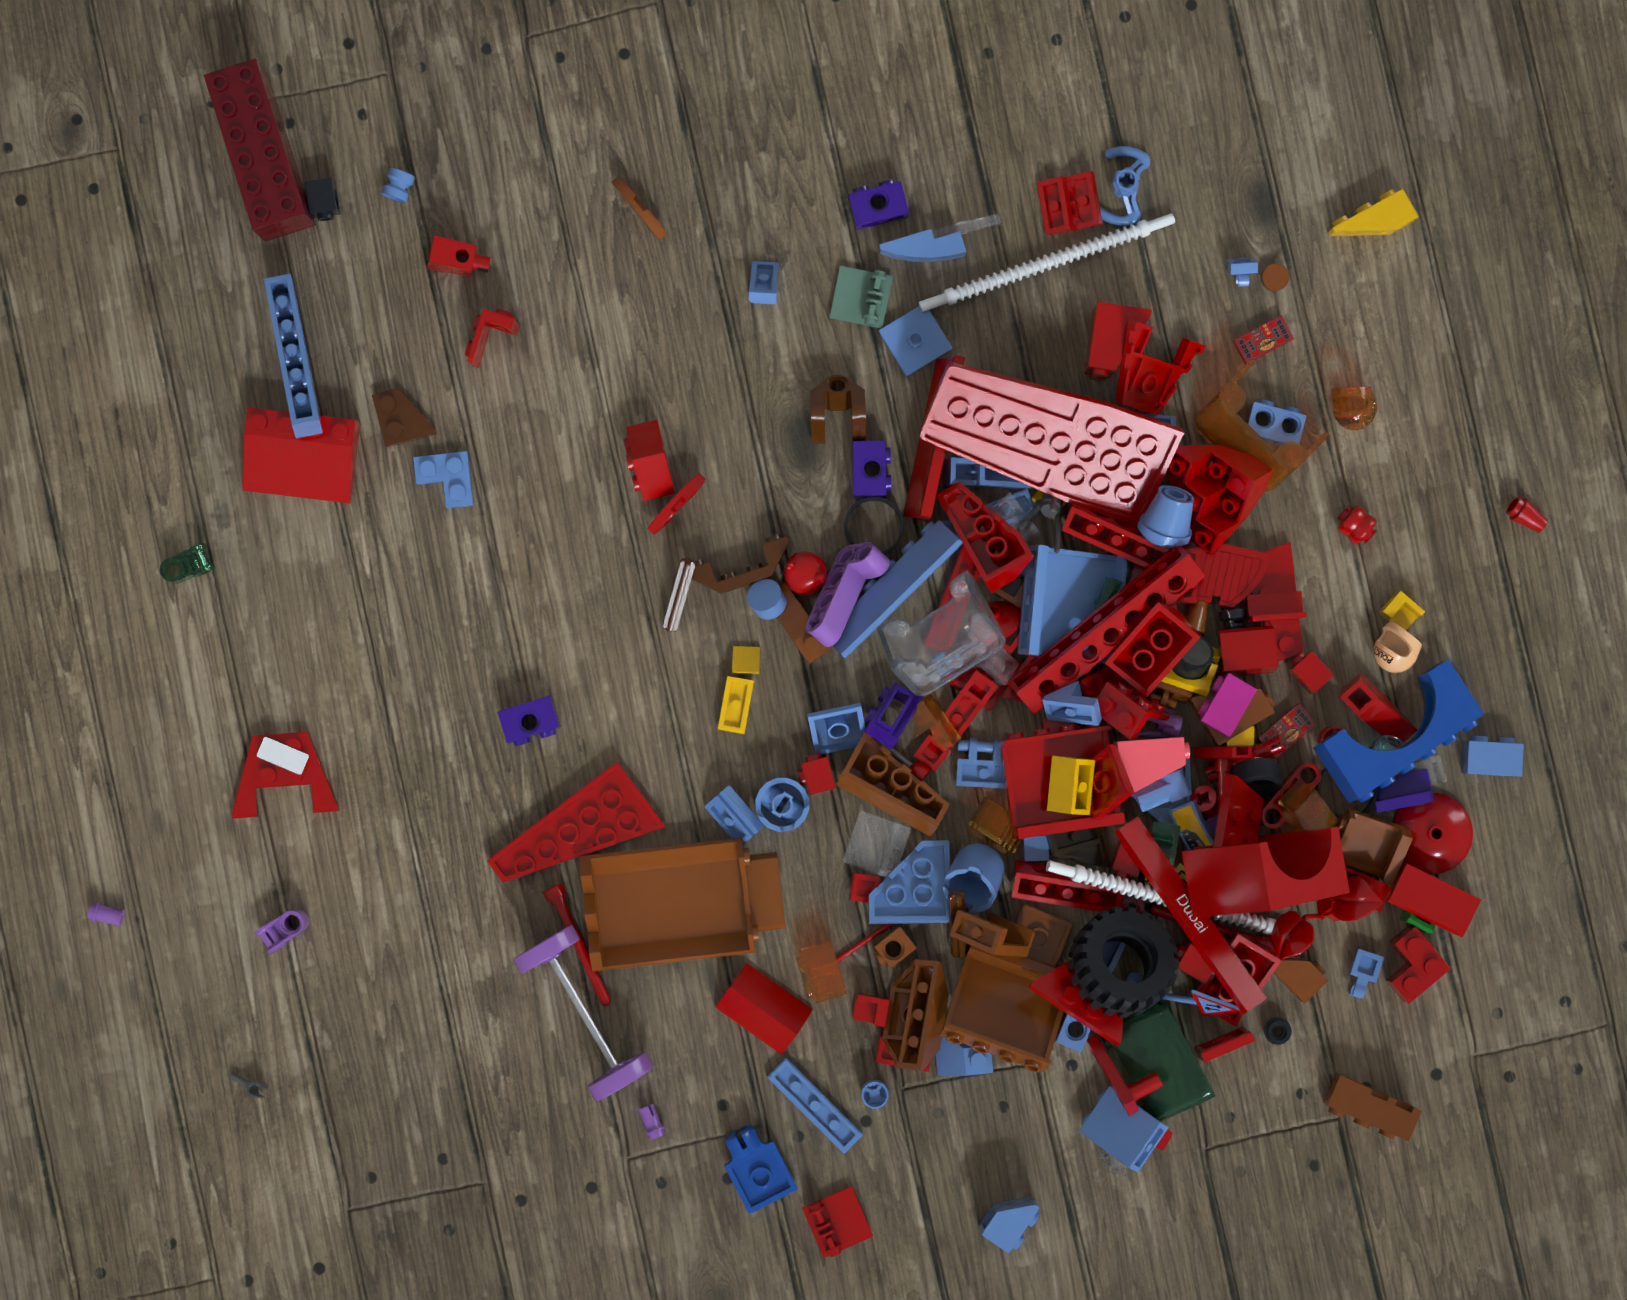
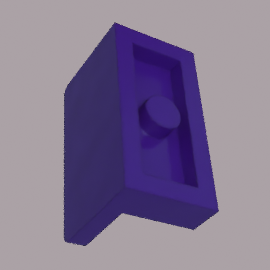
M1424 768L1409 771L1405 774L1399 773L1394 775L1395 781L1382 789L1380 786L1377 787L1378 801L1375 802L1377 813L1434 801L1435 798L1428 769Z

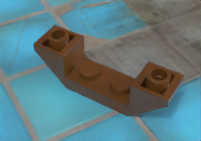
M777 534L765 539L766 543L761 546L768 566L763 567L762 563L747 567L746 573L737 575L736 571L720 576L722 581L716 582L710 562L704 563V560L701 559L695 561L696 566L692 580L719 594H723L754 584L762 579L772 578L789 545L788 537L782 538L781 534Z

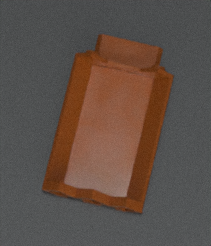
M742 837L580 856V878L584 893V913L588 929L589 956L592 971L755 953L754 942L759 941V932L786 929L777 852L750 855L749 848L743 847Z

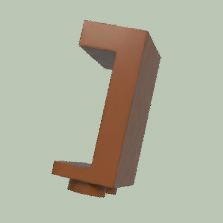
M1348 808L1345 816H1340L1336 826L1339 828L1345 865L1380 876L1383 883L1393 886L1413 840L1410 828Z
M958 910L949 936L992 955L1028 957L1035 931L994 913H989L987 920L967 911Z

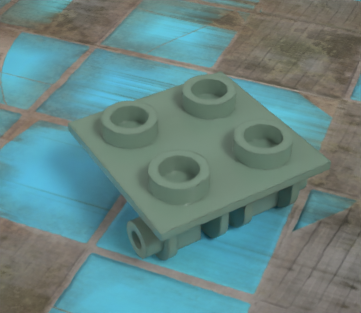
M840 266L830 319L882 329L893 276L885 275V272L879 270L870 272Z

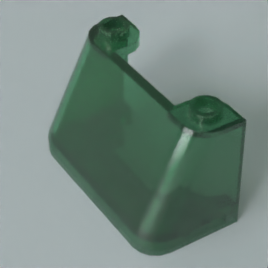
M1163 999L1149 1010L1146 1009L1142 1014L1134 1016L1131 1013L1128 1017H1123L1122 1041L1118 1046L1100 1036L1106 1049L1112 1048L1117 1054L1132 1083L1153 1072L1158 1074L1163 1086L1140 1098L1143 1104L1140 1108L1159 1121H1164L1215 1097L1211 1085Z

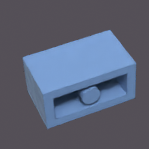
M1472 736L1471 741H1463L1462 773L1522 777L1524 744L1515 743L1516 738L1499 737V742H1488L1487 736Z

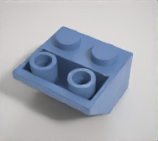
M1026 1197L993 1204L978 1226L981 1235L1008 1254L1012 1249L1017 1250L1025 1238L1022 1234L1027 1226L1032 1227L1040 1216L1038 1212L1040 1207L1036 1199Z

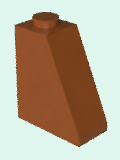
M1257 689L1230 737H1225L1208 726L1202 725L1214 745L1220 746L1275 713L1272 708L1275 703L1267 691L1263 693L1261 689ZM1213 694L1207 695V697L1194 696L1188 699L1198 718L1201 716L1198 714L1200 706L1205 699L1210 701Z

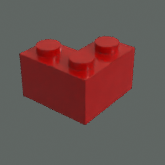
M658 419L627 426L628 438H624L623 442L626 454H629L626 455L629 470H635L636 475L632 476L635 492L641 491L643 501L675 494Z
M1408 925L1389 941L1406 963L1387 978L1386 982L1403 1002L1410 1004L1451 969L1416 926Z

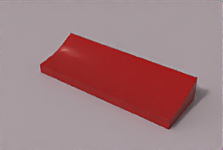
M954 355L950 358L936 359L924 418L947 364L954 362L964 365L965 357ZM921 437L918 442L903 517L929 522L933 512L946 450L921 439Z

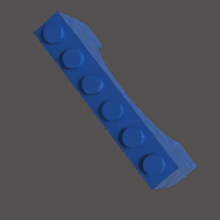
M1449 659L1436 664L1417 677L1424 695V715L1415 735L1401 748L1392 751L1369 749L1352 739L1345 729L1333 733L1313 747L1348 803L1356 800L1362 803L1374 795L1373 789L1378 786L1382 789L1395 781L1393 776L1398 772L1402 774L1407 773L1416 767L1414 762L1420 757L1422 760L1431 757L1437 752L1435 747L1441 743L1443 746L1450 744L1458 738L1456 736L1457 732L1460 730L1466 732L1478 724L1476 719L1484 715Z

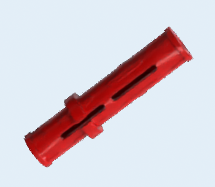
M1277 735L1252 747L1251 758L1231 760V768L1235 764L1247 759L1269 758L1285 752L1283 744L1272 748V746L1282 742L1280 736ZM1215 763L1203 767L1206 774L1215 771ZM1217 773L1207 777L1210 784L1218 780Z

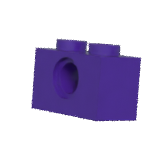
M894 179L882 181L879 183V187L871 189L868 186H861L853 189V193L848 196L856 230L908 218L909 216L901 181L896 183ZM879 197L885 201L886 205L882 209H875L870 204L871 200Z
M853 441V498L886 497V491H891V474L886 475V464H891V448H885V441ZM876 463L880 468V472L876 476H868L864 471L866 464Z
M546 696L497 712L506 742H514L515 747L531 742L529 737L540 734L541 739L557 734L555 729L561 727L552 696ZM529 714H533L537 718V725L532 730L526 729L523 725L524 718Z

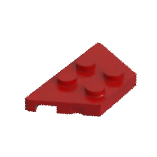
M1225 773L1213 847L1258 843L1264 799L1239 777L1229 773Z
M1068 962L1029 985L1028 989L1115 1046L1121 1043L1123 1017H1118L1117 1012L1109 1016L1103 1014V1008L1099 1007L1095 1010L1089 1006L1091 1001L1087 997L1083 1000L1078 994L1081 991L1079 986H1073L1071 978L1074 976V972L1068 971Z

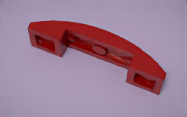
M977 669L913 756L936 771L999 685Z

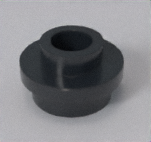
M1271 1018L1264 1026V1035L1272 1044H1284L1291 1037V1026L1283 1018ZM1275 1026L1282 1028V1032L1278 1036L1273 1034Z

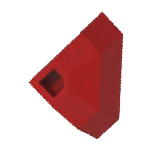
M1222 445L1178 446L1166 471L1170 486L1184 489L1194 497L1190 524L1192 535L1190 540L1210 555L1213 554L1248 517L1264 493L1273 469L1251 454Z

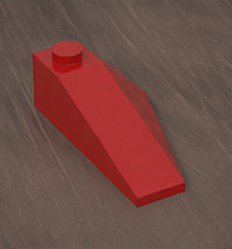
M961 482L937 494L936 496L991 593L1016 580L1034 557L1021 533L985 505L980 498Z

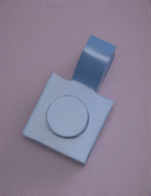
M1356 948L1348 973L1356 977L1350 989V996L1363 999L1368 981L1372 983L1377 982L1384 957Z

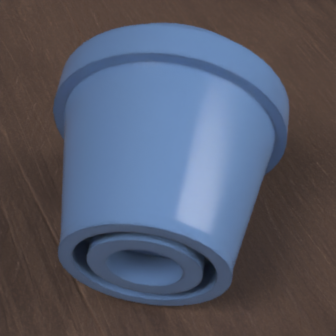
M1160 486L1148 509L1140 516L1137 524L1138 530L1146 540L1162 547L1173 548L1174 546L1188 544L1192 535L1190 524L1194 497L1179 487Z

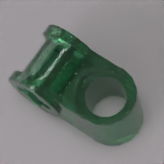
M201 543L165 559L161 563L159 570L163 579L173 584H179L194 577L207 574L215 570L216 567L214 564H211L206 553V543ZM173 564H178L180 566L179 575L175 578H170L168 575L169 567Z

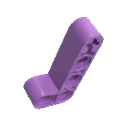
M871 542L848 545L838 553L805 626L806 631L824 647L833 646L841 637L865 580L881 576L890 565V560Z

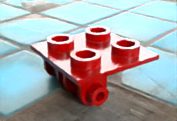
M852 1186L802 1207L823 1258L837 1256L842 1250L874 1237Z

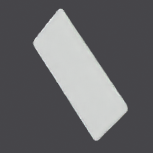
M264 737L257 753V757L299 775L302 774L309 758L308 754L268 737Z

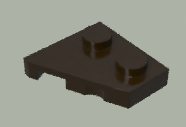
M1101 827L1046 835L1051 856L1106 868L1110 867Z

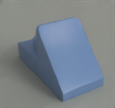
M752 261L749 286V301L751 303L776 304L779 273L778 262Z
M1079 682L1071 683L1044 696L1042 700L1047 720L1099 726L1102 719L1098 699L1082 697Z

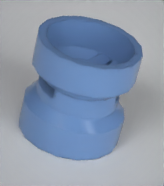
M389 168L387 177L390 184L383 186L381 194L392 200L406 203L409 194L405 189L408 190L413 185L415 177L399 169Z
M879 1079L866 1081L861 1089L863 1103L872 1109L883 1107L889 1098L886 1084Z

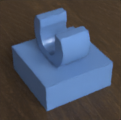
M1253 257L1226 259L1227 271L1231 275H1235V282L1238 284V287L1249 286V274L1258 273V262Z

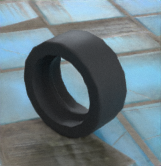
M1270 758L1247 759L1235 764L1231 771H1229V774L1239 777L1263 799L1273 796L1283 787L1280 764Z

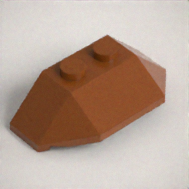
M915 959L910 964L911 966L891 986L882 1040L897 1068L923 1071L940 1049L942 1039L940 1034L945 1022L949 993L942 963L939 961Z

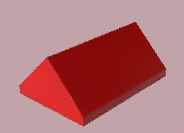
M1158 601L1108 657L1105 664L1144 696L1148 697L1197 642L1201 635L1180 611Z
M1403 862L1391 887L1388 902L1462 938L1481 899Z
M1237 932L1229 945L1262 990L1282 960L1254 937ZM1213 972L1206 984L1201 983L1196 990L1237 1006ZM1242 1012L1217 1014L1216 1016L1236 1027L1243 1014Z
M748 963L744 965L715 1006L719 1011L781 1055L797 1036L813 1009Z

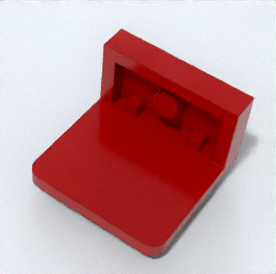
M497 308L496 312L483 309L481 315L477 314L473 324V330L476 333L473 341H468L465 350V356L468 357L467 362L472 367L479 368L491 328L517 336L520 325L511 312Z
M1107 682L1097 697L1102 719L1130 740L1136 739L1149 717L1168 721L1170 715L1164 711L1166 707L1154 699L1150 701L1132 685L1130 687L1123 682L1118 684Z

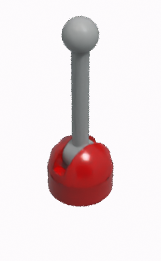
M873 738L879 745L885 746L892 755L912 770L911 773L920 781H923L931 771V768L925 763H911L894 748L891 749Z

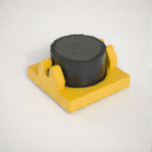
M1200 637L1161 682L1207 697L1212 679L1218 668L1217 664L1220 656H1218L1219 649L1212 647L1205 638Z

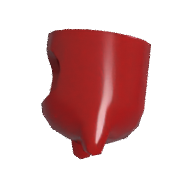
M803 551L795 553L788 559L784 566L783 575L786 585L792 592L800 596H811L822 590L828 571L825 562L820 556L813 552Z

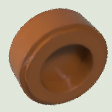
M1277 263L1267 266L1261 275L1262 285L1272 292L1282 290L1289 281L1288 270L1283 265Z

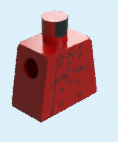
M434 235L427 269L470 277L472 270L488 273L491 257L475 254L476 245ZM462 255L467 261L461 263L456 259V256Z

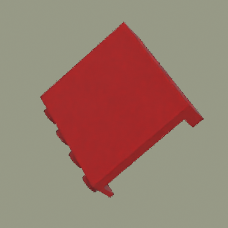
M1101 720L1099 726L1086 724L1087 728L1076 729V724L1059 726L1060 732L1050 733L1049 728L1033 730V736L1023 737V732L1006 734V740H999L1012 836L1014 839L1125 823L1124 812H1119V806L1102 819H1094L1091 810L1090 815L1047 811L1052 756L1093 758L1110 744L1108 730L1112 729L1111 725H1103Z

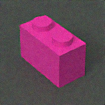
M1226 673L1223 677L1219 675L1214 682L1211 690L1215 692L1210 701L1205 699L1200 706L1198 714L1201 716L1198 721L1221 735L1230 737L1257 689L1232 674Z

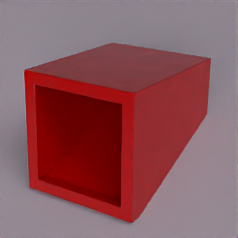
M1097 302L1092 311L1083 374H1089L1090 379L1105 381L1106 377L1110 378L1122 361L1129 319L1146 324L1152 310Z

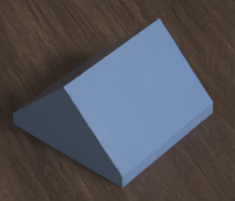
M861 703L807 714L815 754H826L855 748L866 730Z

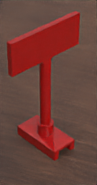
M1252 746L1193 747V758L1214 760L1215 771H1217L1218 814L1225 773L1231 771V760L1251 758ZM1198 846L1193 847V850L1213 848V846Z

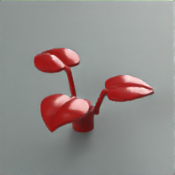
M1356 876L1348 877L1350 893L1318 900L1317 914H1305L1301 918L1297 912L1292 910L1282 914L1277 919L1272 932V945L1276 956L1283 960L1299 955L1311 946L1314 940V928L1311 923L1307 922L1308 919L1323 920L1327 917L1332 921L1352 922L1371 914L1383 904V901L1364 879Z

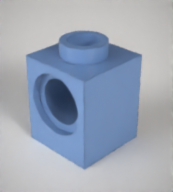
M1065 1013L1058 1028L1055 1042L1082 1052L1091 1029L1081 1023V1032L1076 1036L1070 1035L1067 1030L1068 1025L1077 1020Z

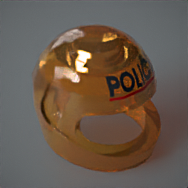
M1342 387L1331 390L1330 399L1333 401V414L1340 426L1348 430H1361L1372 423L1377 413V402L1372 387Z

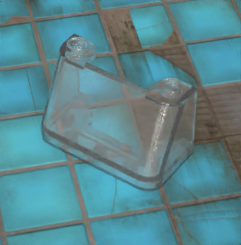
M968 571L952 580L950 592L954 598L910 626L904 619L894 618L877 628L891 671L915 695L925 696L931 694L999 651L1005 644L1006 639L999 623L975 579Z

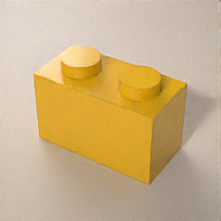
M1052 756L1047 811L1090 815L1095 760Z

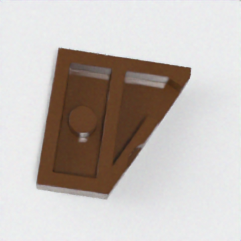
M399 388L372 395L387 448L437 434L436 429Z

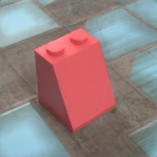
M1184 737L1112 742V744L1117 745L1134 792L1185 766L1186 759H1190L1189 743H1184Z

